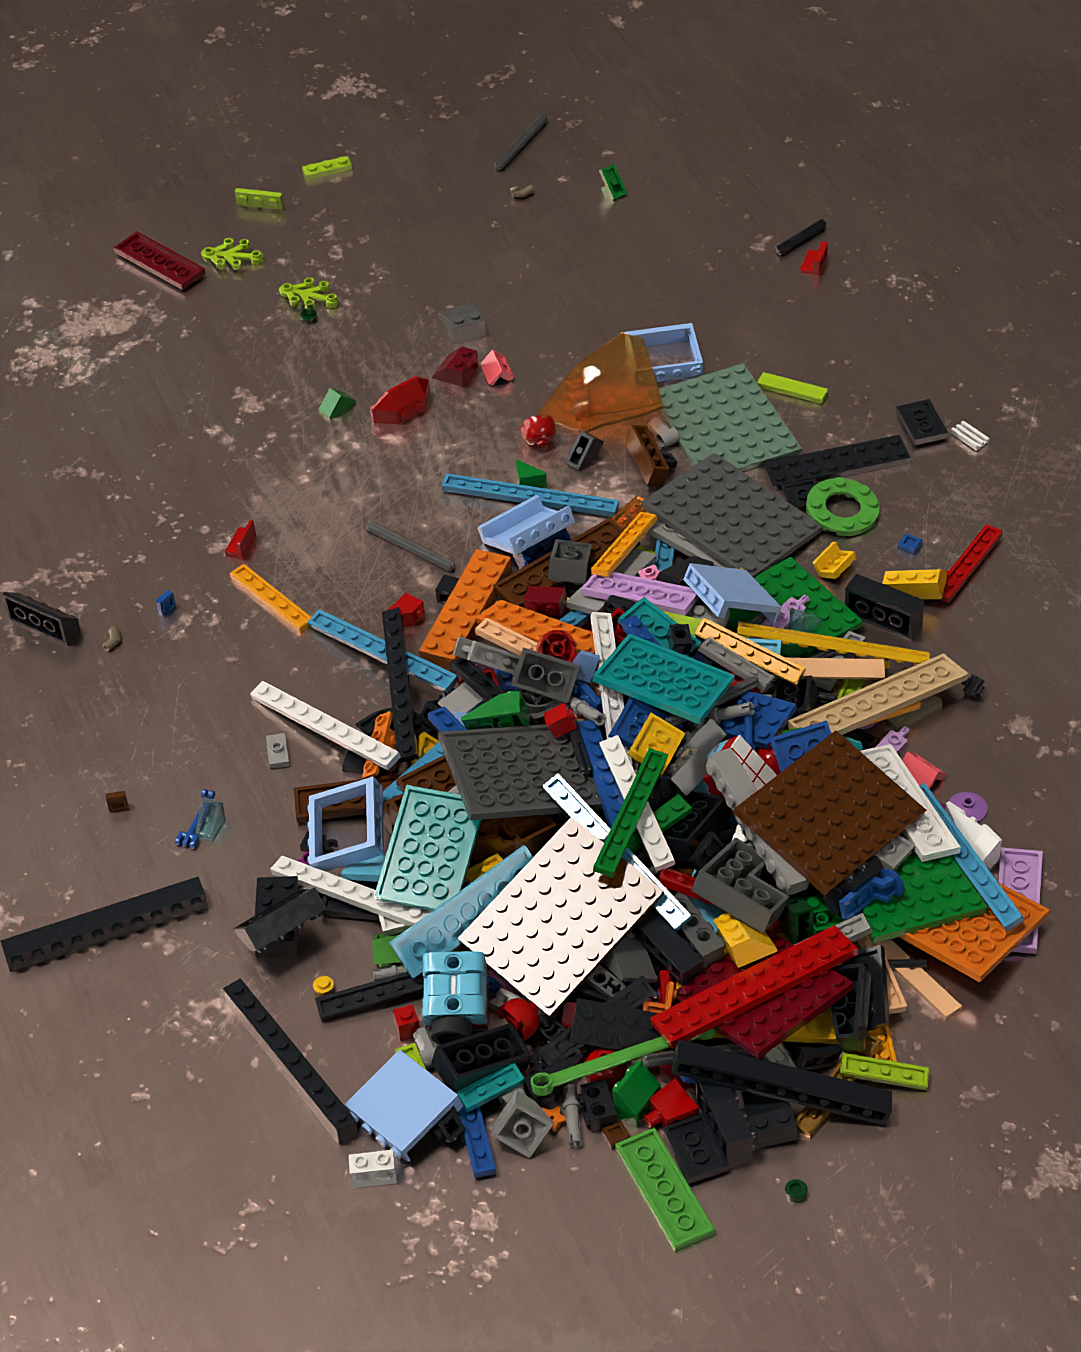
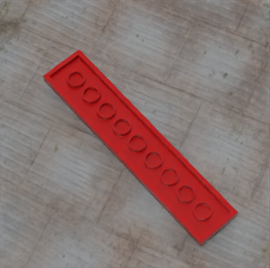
M834 925L650 1017L651 1024L670 1047L674 1048L679 1040L688 1041L722 1024L723 1021L733 1016L736 1017L742 1014L743 1011L751 1009L858 955V948Z

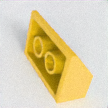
M942 569L885 571L882 584L920 599H942L948 571Z
M730 913L721 914L713 920L718 936L723 938L726 945L725 949L738 968L777 952V948L766 932L756 931L750 925L736 919Z

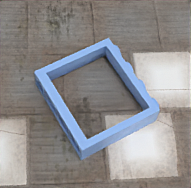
M692 323L625 332V347L635 385L703 376V360ZM689 342L693 362L637 368L633 348Z
M374 777L309 796V805L307 806L309 822L307 825L309 829L308 863L310 866L327 872L384 855L382 785ZM366 795L367 842L322 855V808Z

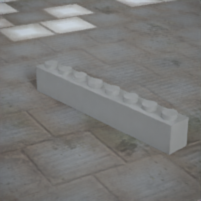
M732 748L710 754L706 763V771L714 779L717 789L722 792L728 807L734 811L739 804L758 790ZM736 816V820L744 828L747 838L755 846L758 856L766 864L767 871L776 880L777 887L788 896L806 890L810 882Z

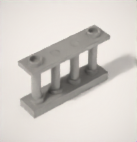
M459 636L453 652L455 656L514 674L520 655Z

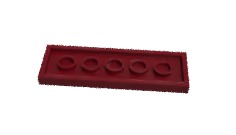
M138 231L114 247L116 254L181 290L206 273L204 267Z

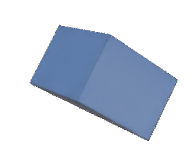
M581 650L572 661V663L580 665L576 679L590 683L600 655Z

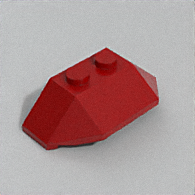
M414 376L387 390L378 399L376 404L370 408L372 422L399 424L424 411L427 408L430 396L429 379Z

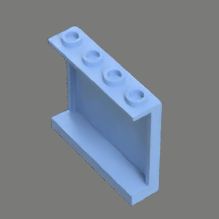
M535 495L477 528L484 544L516 555L575 523L570 506L556 511L544 507L540 496Z
M689 564L683 580L717 617L724 618L728 608L761 611L775 624L781 606L746 570Z
M401 1050L344 1104L355 1118L356 1123L362 1124L361 1127L367 1134L371 1135L373 1133L376 1136V1140L383 1147L389 1146L390 1150H393L395 1157L398 1159L402 1157L407 1162L410 1161L407 1152L451 1108L458 1112L463 1107L459 1096Z

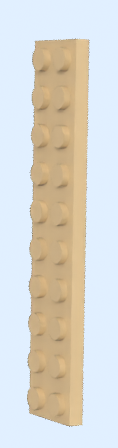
M943 653L788 720L787 727L789 729L804 728L827 720L831 733L836 730L843 735L962 683L968 679V673Z

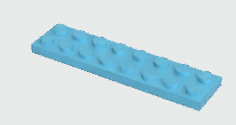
M526 846L520 847L389 942L412 978L423 972V954L450 952L461 944L458 937L533 858Z

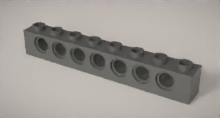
M642 846L633 854L658 879L660 871H655L645 846ZM667 889L692 916V919L677 931V934L682 939L684 938L688 941L695 953L698 952L704 961L703 968L724 958L725 942L721 936L718 937L711 923L705 921L700 909L693 906L688 895Z

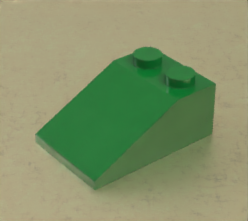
M509 691L497 695L462 716L461 721L467 730L530 726V710L519 691Z

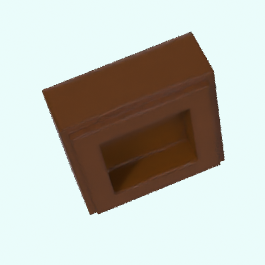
M125 791L106 794L109 812L129 808Z
M622 1121L601 1129L602 1135L611 1150L615 1149L616 1143L631 1137Z

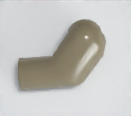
M532 185L523 190H519L518 186H513L510 188L513 197L524 198L534 193L535 189Z
M116 626L110 627L107 631L109 633V640L103 644V648L106 651H110L121 642V631Z

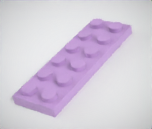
M613 572L609 577L593 574L581 588L582 595L607 600L610 595H616L637 603L645 597L662 611L684 616L700 598L690 587Z
M1001 847L999 883L1040 904L1043 851ZM1038 927L1012 952L1036 954Z

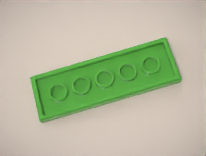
M655 1127L615 1144L617 1153L674 1252L716 1234L715 1228Z

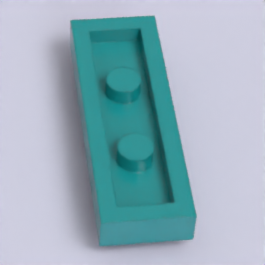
M512 1063L457 1091V1095L468 1113L524 1084L525 1079L516 1064Z

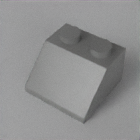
M516 1091L494 1122L492 1136L530 1158L552 1127L553 1121L536 1101Z

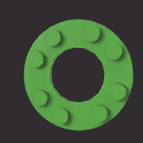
M841 477L824 480L816 484L810 490L806 502L808 516L822 526V530L837 532L836 535L854 536L868 531L875 525L880 509L877 497L868 486ZM838 494L840 496L844 494L848 498H855V501L859 502L861 510L852 517H838L826 508L825 502L832 495Z

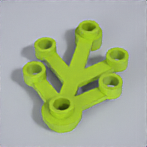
M226 238L224 244L215 248L206 247L201 252L202 258L207 262L213 261L218 269L226 267L225 260L232 266L233 270L242 268L241 261L238 259H250L253 265H260L264 262L263 254L258 250L252 253H237L250 247L249 240L247 239L240 240V245L234 247L233 239Z
M306 278L304 283L296 285L285 283L279 287V293L282 297L290 300L291 306H298L300 304L298 296L301 297L307 310L311 309V304L315 308V303L312 299L326 302V307L331 309L339 306V298L336 294L331 293L327 296L317 294V292L329 290V283L327 281H321L319 286L314 287V279Z

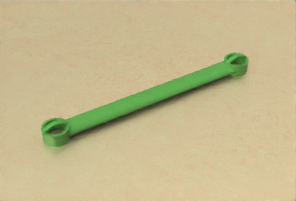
M712 1028L688 1041L697 1038L709 1040L715 1036L716 1030ZM661 1036L552 1074L537 1073L531 1078L532 1092L538 1096L548 1095L553 1091L554 1087L671 1047ZM540 1082L548 1083L545 1086H536Z

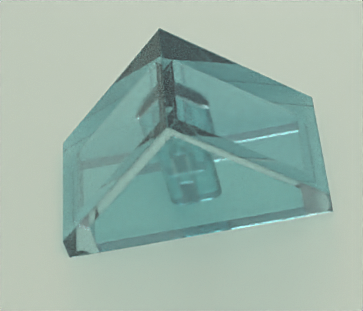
M797 608L790 609L789 630L810 633L822 622V619L808 611Z
M203 797L195 834L199 838L214 841L226 822L223 802Z

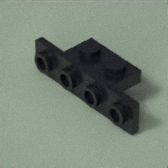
M874 856L868 862L860 864L856 868V872L848 874L843 878L844 882L827 896L823 897L832 915H836L841 911L839 901L850 891L858 888L872 875L877 877L878 872L885 869L878 856Z

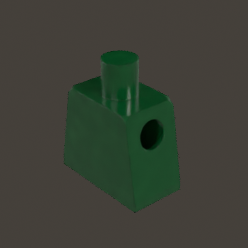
M797 896L788 899L780 916V927L793 945L813 936V907Z

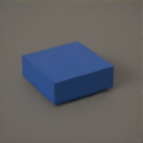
M906 533L898 543L897 549L915 555L921 547L923 539Z
M167 590L155 600L158 613L162 616L176 606L174 594L170 590Z

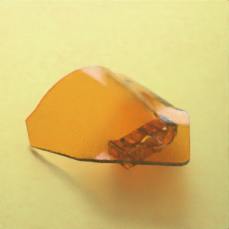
M622 332L585 357L566 375L539 411L541 417L547 418L546 415L553 417L554 423L588 433L603 426L639 418L664 409L644 339Z

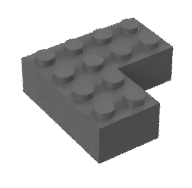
M705 717L700 725L689 720L687 721V726L681 730L685 733L665 772L659 776L674 793L687 796L708 774L706 771V763L708 761L706 756L727 735L710 717Z
M734 838L699 871L691 890L698 894L699 897L710 901L719 909L725 910L736 919L745 922L761 933H764L782 915L789 899L788 895L761 880L766 871V864L758 856L756 849L737 838Z

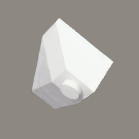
M948 801L945 807L946 813L988 870L991 871L998 867L1002 839L985 824L979 825L975 817L968 818L964 810Z

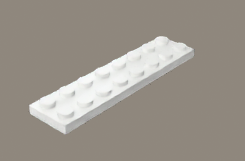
M889 744L860 751L927 810L920 819L903 832L907 840L915 845L914 850L920 860L923 862L960 853V845L893 746Z

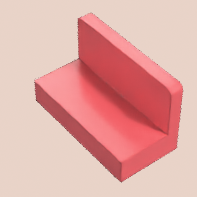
M494 350L480 363L487 382L491 386L500 377L509 382L514 378L505 356Z
M907 751L902 760L919 786L925 783L930 789L936 779L943 780L946 775L945 772L917 753Z

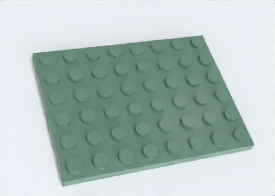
M744 363L648 392V398L662 420L669 428L674 427L677 430L680 438L677 443L692 466H695L711 454L716 453L744 472L763 466V462L802 454V447Z

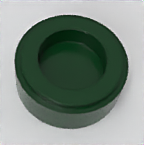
M794 1179L786 1184L785 1196L789 1201L800 1203L806 1199L808 1188L802 1180Z

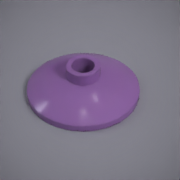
M961 792L949 799L951 803L964 810L968 818L975 817L977 823L982 821L987 815L988 805L984 798L976 793Z

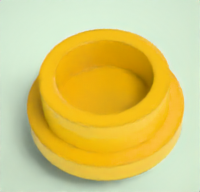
M320 976L313 982V989L320 996L330 994L334 988V982L328 976Z

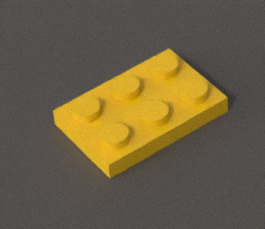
M650 713L627 755L642 763L649 748L668 754L667 761L660 774L663 775L685 733L655 714Z

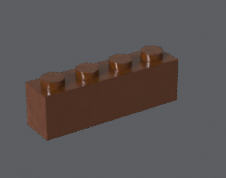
M631 425L624 442L647 486H664L670 468L647 426Z

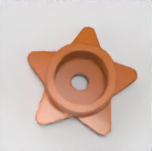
M559 1106L551 1110L542 1108L549 1118L554 1117V1119H551L553 1121V1125L550 1128L552 1131H555L561 1123L566 1122V1117L560 1114Z

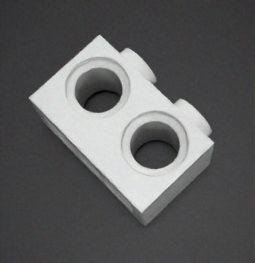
M393 1150L349 1155L352 1188L397 1183Z

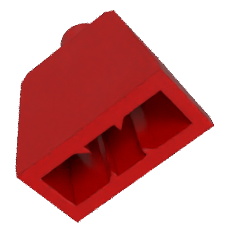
M673 1079L649 1099L650 1113L643 1116V1119L649 1128L658 1123L663 1127L698 1115L699 1107L678 1081Z

